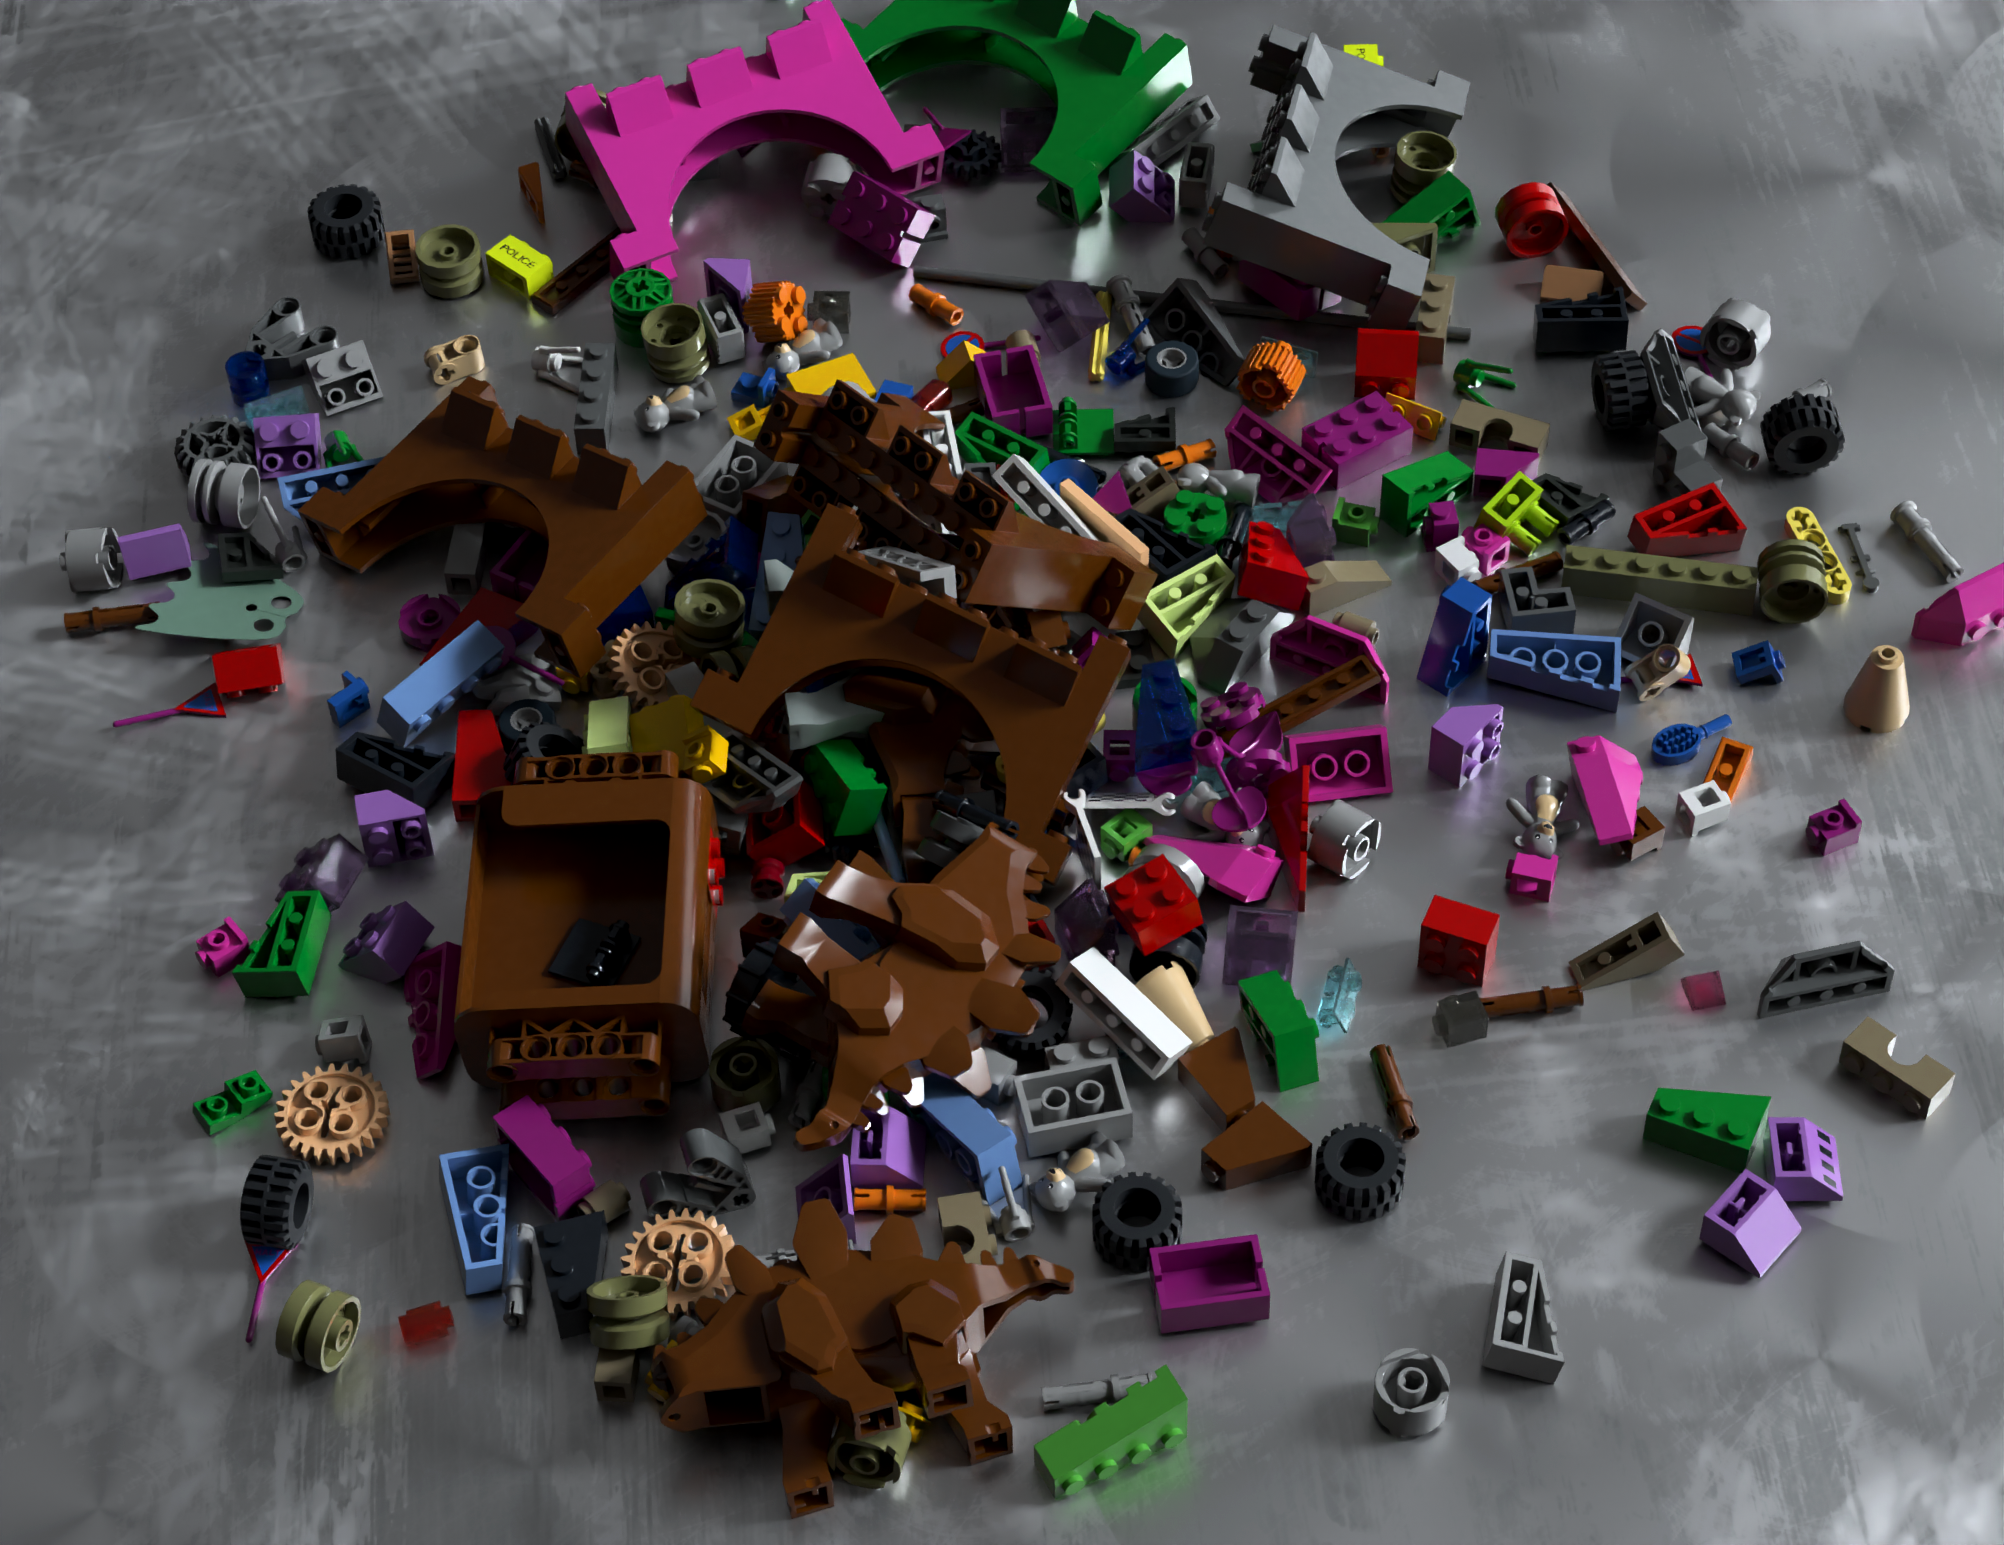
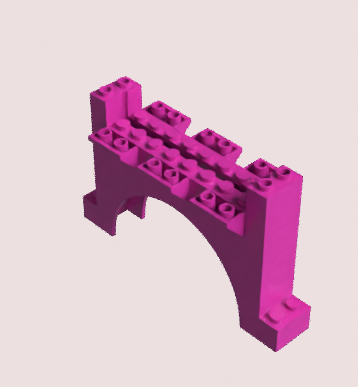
M830 0L810 3L808 6L803 7L802 22L797 26L785 30H777L771 35L766 36V53L750 56L745 59L741 47L738 46L732 49H724L718 54L707 58L694 60L692 63L687 64L686 82L672 84L665 88L660 74L651 78L645 77L637 83L626 87H617L611 92L606 93V109L592 83L576 86L570 91L565 92L566 126L622 233L613 240H610V273L614 280L619 275L638 268L659 271L670 282L678 280L670 257L671 254L679 252L669 222L674 204L683 188L700 169L721 155L744 146L781 141L820 147L849 158V161L855 165L858 164L870 177L902 196L941 182L945 149L931 124L914 126L906 132L902 131Z

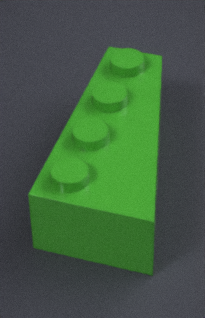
M1166 1364L1154 1371L1157 1378L1143 1387L1139 1381L1126 1388L1128 1395L1113 1405H1108L1106 1401L1094 1408V1411L1090 1413L1087 1421L1081 1424L1079 1421L1074 1420L1034 1445V1465L1055 1499L1064 1495L1076 1494L1085 1485L1098 1479L1110 1478L1117 1470L1132 1463L1139 1464L1148 1459L1151 1454L1163 1448H1173L1179 1445L1183 1439L1187 1438L1188 1398Z

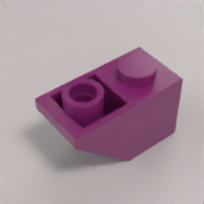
M1477 448L1473 496L1493 498L1519 471L1531 480L1537 478L1539 453Z

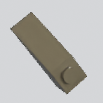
M1163 465L1126 490L1132 509L1164 523L1166 506L1181 491ZM1107 511V512H1108L1110 515H1112L1113 517H1115V516L1118 515V514H1115V513H1112V512Z
M1376 560L1321 561L1304 568L1309 576V581L1300 607L1307 616H1316L1391 586L1392 580Z
M1657 911L1568 963L1578 984L1581 985L1582 991L1656 972L1685 954L1673 929Z

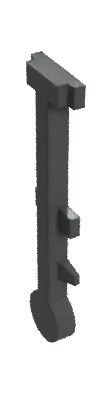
M1857 523L1842 524L1841 527H1838L1839 534L1847 533L1855 556H1851L1850 560L1852 563L1858 562L1861 569L1855 572L1856 576L1864 577L1862 588L1866 592L1874 593L1879 589L1880 583L1877 578L1872 577L1875 570L1869 569L1867 561H1870L1871 558L1869 554L1864 555L1856 532L1861 530L1860 525H1857Z

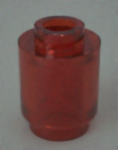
M932 379L911 400L927 412L943 411L953 401L952 390L946 382Z
M440 1300L406 1310L405 1315L398 1317L406 1345L415 1342L417 1346L450 1336L449 1328L455 1326L450 1306L443 1307Z

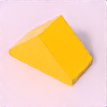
M963 340L936 366V373L942 391L975 386L973 354L985 353L986 351Z

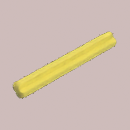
M1099 291L1096 294L1088 378L1092 382L1095 380L1101 382L1105 375L1112 307V294H1109L1108 291Z

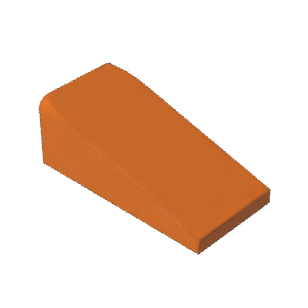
M533 162L518 167L520 190L541 224L545 223L539 163Z
M1722 736L1703 784L1714 780L1721 791H1725L1728 794L1732 803L1753 757V746Z

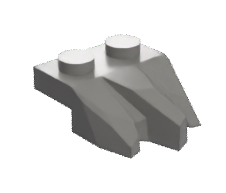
M534 654L517 655V657L557 677L555 666L535 657ZM510 661L507 666L495 670L491 674L486 673L481 677L482 681L478 682L472 689L477 698L493 700L487 707V710L492 709V713L498 717L505 707L523 699H537L547 703L553 710L560 711L562 703L558 684L513 661Z

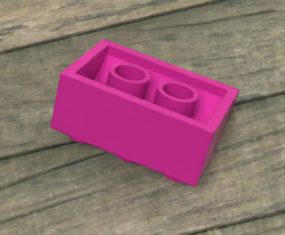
M1376 724L1283 736L1285 761H1289L1291 772L1302 765H1310L1309 802L1393 792L1387 728L1385 726Z

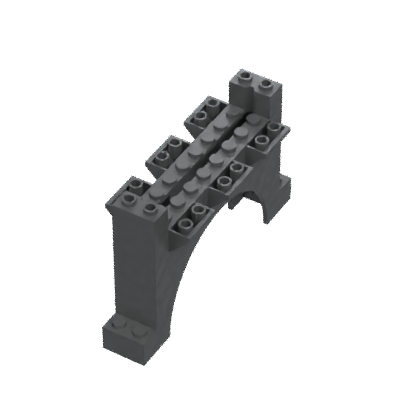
M1273 24L1269 35L1263 34L1258 46L1261 54L1259 57L1254 55L1248 72L1253 73L1249 85L1277 95L1275 100L1277 102L1269 111L1266 120L1267 124L1261 140H1264L1261 149L1262 154L1255 161L1251 172L1252 177L1247 189L1227 182L1223 193L1217 191L1211 208L1215 211L1213 215L1207 213L1201 230L1206 232L1203 244L1233 255L1232 260L1237 262L1247 260L1365 305V313L1369 314L1366 325L1368 328L1405 330L1422 296L1430 259L1401 246L1378 230L1362 215L1345 192L1337 173L1335 161L1340 157L1362 149L1396 148L1403 136L1416 131H1432L1448 139L1456 120H1461L1463 117L1471 82L1438 70L1434 80L1429 79L1427 83L1323 44L1320 42L1317 34L1310 32L1307 38Z

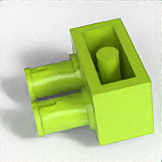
M1519 471L1482 508L1474 528L1482 523L1502 538L1505 536L1510 538V541L1529 557L1538 548L1541 540L1520 525L1521 522L1527 520L1547 538L1555 531L1560 522L1538 506V500L1544 490Z

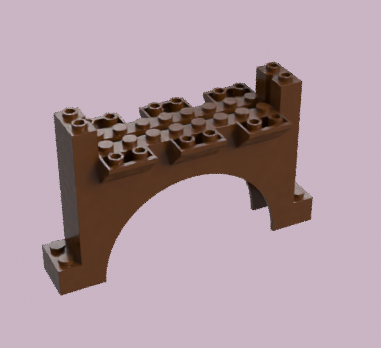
M470 376L458 387H454L451 393L346 495L340 491L334 492L322 487L298 510L319 554L361 574L374 562L398 546L426 533L457 524H508L531 531L542 537L549 543L546 565L536 587L524 604L515 612L517 618L540 628L545 638L542 644L534 651L535 657L579 678H582L606 654L601 641L602 636L597 628L708 515L703 504V497L698 492L693 480L694 475L686 466H679L666 461L642 485L636 473L637 468L635 464L628 458L622 459L604 448L599 449L588 443L582 448L581 456L578 458L573 454L569 445L570 440L562 430L550 428L537 419L532 420L519 415L516 418L514 428L511 429L504 417V410L497 402L492 385L487 381H480Z
M839 379L836 380L830 396L778 389L753 447L772 461L799 464L786 493L821 518L828 503L837 506L838 502L851 508L855 505L860 509L858 516L863 526L857 540L863 539L866 541L867 549L889 545L912 553L919 552L925 557L954 565L957 593L956 603L959 605L958 607L966 611L969 606L973 607L975 604L1081 612L1087 613L1107 629H1132L1158 574L1114 543L1077 536L1016 512L1012 501L970 471L964 470L960 480L952 476L947 455L915 433L923 429L943 430L945 424L908 397L881 392L877 403H873ZM892 488L901 493L904 499L910 500L919 506L926 515H931L941 522L948 531H953L957 535L938 533L926 525L898 500Z
M838 502L837 506L828 503L740 680L736 678V675L720 667L717 672L707 669L690 705L698 713L757 741L771 718L785 704V693L800 692L814 682L832 674L865 667H888L907 670L931 678L963 698L978 713L993 735L1000 751L1005 773L1006 805L1004 818L1017 822L1020 828L1019 831L1012 828L1008 830L1018 834L1015 839L1016 841L1038 851L1037 855L1041 856L1050 868L1048 874L1042 875L1044 878L1043 882L1056 887L1073 850L1068 845L1069 840L1066 836L1051 829L1048 834L1045 831L1131 659V649L1127 648V641L1109 633L1108 637L1099 635L1082 670L1078 663L1079 659L1069 653L1060 651L1057 655L1048 651V644L1033 636H1030L1028 640L1022 637L1019 638L1017 632L1002 625L997 630L991 627L989 619L986 618L987 615L971 606L966 611L958 607L957 600L942 592H938L937 596L928 593L926 588L914 582H910L909 586L900 583L898 575L895 574L896 570L883 563L878 562L876 567L869 564L865 559V555L853 549L863 529L859 516L855 514L856 510Z

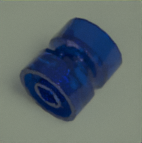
M243 351L234 354L227 360L225 371L234 403L246 409L256 408L265 404L271 397V389L262 356L255 352Z

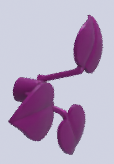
M1274 710L1246 725L1231 738L1229 746L1223 742L1220 736L1217 737L1213 730H1199L1191 738V745L1194 749L1190 752L1191 756L1184 752L1164 755L1148 766L1135 770L1136 776L1142 786L1151 794L1158 797L1163 793L1170 792L1177 797L1190 789L1192 785L1191 776L1198 773V761L1208 768L1215 767L1230 796L1219 800L1213 807L1212 819L1215 825L1226 832H1244L1252 829L1265 816L1266 800L1261 791L1253 786L1244 787L1235 793L1220 764L1223 761L1224 750L1231 756H1236L1237 760L1246 757L1245 752L1251 749L1265 748L1279 751L1283 744V734L1278 714Z

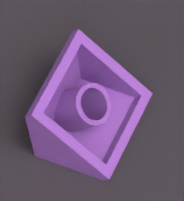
M707 258L703 260L707 297L720 293L725 294L745 335L749 332L750 325L743 321L744 315H742V312H744L742 306H744L745 302H748V299H750L749 294L752 293L750 259Z
M179 523L117 537L130 580L192 566L189 539Z
M841 1154L795 1187L798 1218L801 1207L805 1202L826 1198L831 1201L845 1226L848 1240L852 1239L853 1244H857L848 1156Z

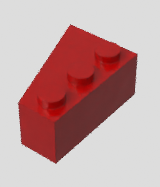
M1712 482L1635 514L1627 537L1638 553L1678 557L1740 550L1747 528L1715 483Z
M1249 521L1239 554L1237 595L1299 611L1309 576L1280 529L1275 528L1268 522L1260 521L1256 523Z

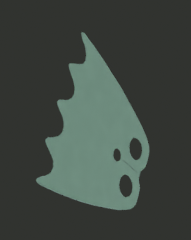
M204 542V546L209 551V557L204 560H191L192 566L187 567L191 572V577L184 581L168 582L166 584L174 592V598L167 602L149 604V607L158 615V620L135 627V629L199 638L233 640L272 639L278 637L286 628V618L297 613L303 606L304 600L299 593L279 579L222 582L219 548L212 543ZM282 596L289 598L292 603L285 609H278L272 606L271 601L276 597ZM252 604L257 606V609L255 611H248L246 606ZM260 619H268L274 623V627L265 632L256 630L253 625Z

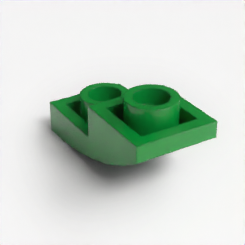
M254 1070L225 1081L223 1092L193 1103L192 1113L210 1136L256 1111L272 1098L273 1092L258 1072Z

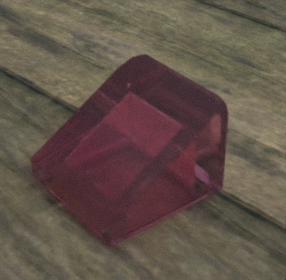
M1719 971L1687 976L1680 979L1692 1011L1726 1005Z

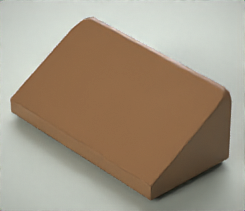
M1546 265L1540 300L1555 301L1570 297L1572 302L1587 299V294L1597 292L1598 296H1601L1604 272Z

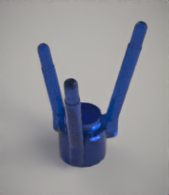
M1145 318L1131 334L1129 333L1120 346L1105 358L1106 366L1113 374L1122 376L1126 372L1129 376H1132L1138 370L1145 367V360L1135 364L1137 356L1130 345L1149 323L1148 318Z

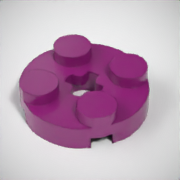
M422 594L410 599L402 606L398 623L400 634L407 643L420 647V650L426 653L432 649L461 613L458 603L447 595L438 594L439 598H429L428 594ZM426 619H429L431 621L437 619L433 623H425Z
M1238 682L1233 684L1228 689V692L1202 701L1200 704L1202 709L1200 717L1206 729H1211L1218 733L1216 727L1225 726L1227 731H1231L1253 721L1260 715L1258 711L1260 705L1265 708L1266 703L1258 688L1248 687L1246 682Z
M1251 749L1245 752L1246 757L1240 758L1238 761H1236V756L1231 759L1226 765L1225 775L1233 791L1235 792L1239 787L1253 786L1261 791L1265 799H1268L1269 785L1291 772L1289 761L1283 760L1282 754L1272 749Z

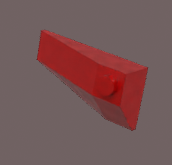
M1302 765L1270 784L1268 787V799H1265L1267 808L1264 818H1267V822L1271 827L1267 834L1273 849L1276 851V856L1285 860L1281 870L1298 912H1305L1310 765Z

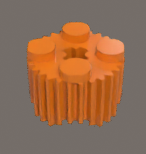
M787 280L753 284L751 288L752 293L749 294L750 299L742 306L744 309L742 315H744L743 321L752 327V332H755L754 337L757 339V342L795 340L798 334L807 330L808 322L804 315L805 309L803 308L806 293L802 286H794V283Z
M1277 341L1272 344L1269 342L1264 344L1262 342L1260 345L1256 344L1252 347L1237 374L1239 376L1237 380L1240 382L1236 389L1240 390L1239 394L1243 395V399L1249 401L1255 399L1256 403L1266 404V409H1269L1271 412L1274 410L1278 412L1280 409L1284 410L1287 403L1291 402L1307 370L1303 364H1300L1301 360L1297 359L1298 356L1292 354V347L1289 343Z

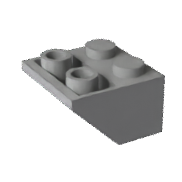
M363 340L301 361L311 389L325 416L383 397Z

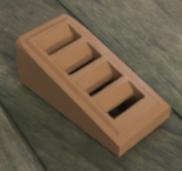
M414 230L384 232L390 284L420 281L415 253ZM410 247V249L392 250L393 248ZM411 255V257L393 259L394 256ZM412 263V265L394 267L395 264ZM413 271V273L395 275L396 272Z

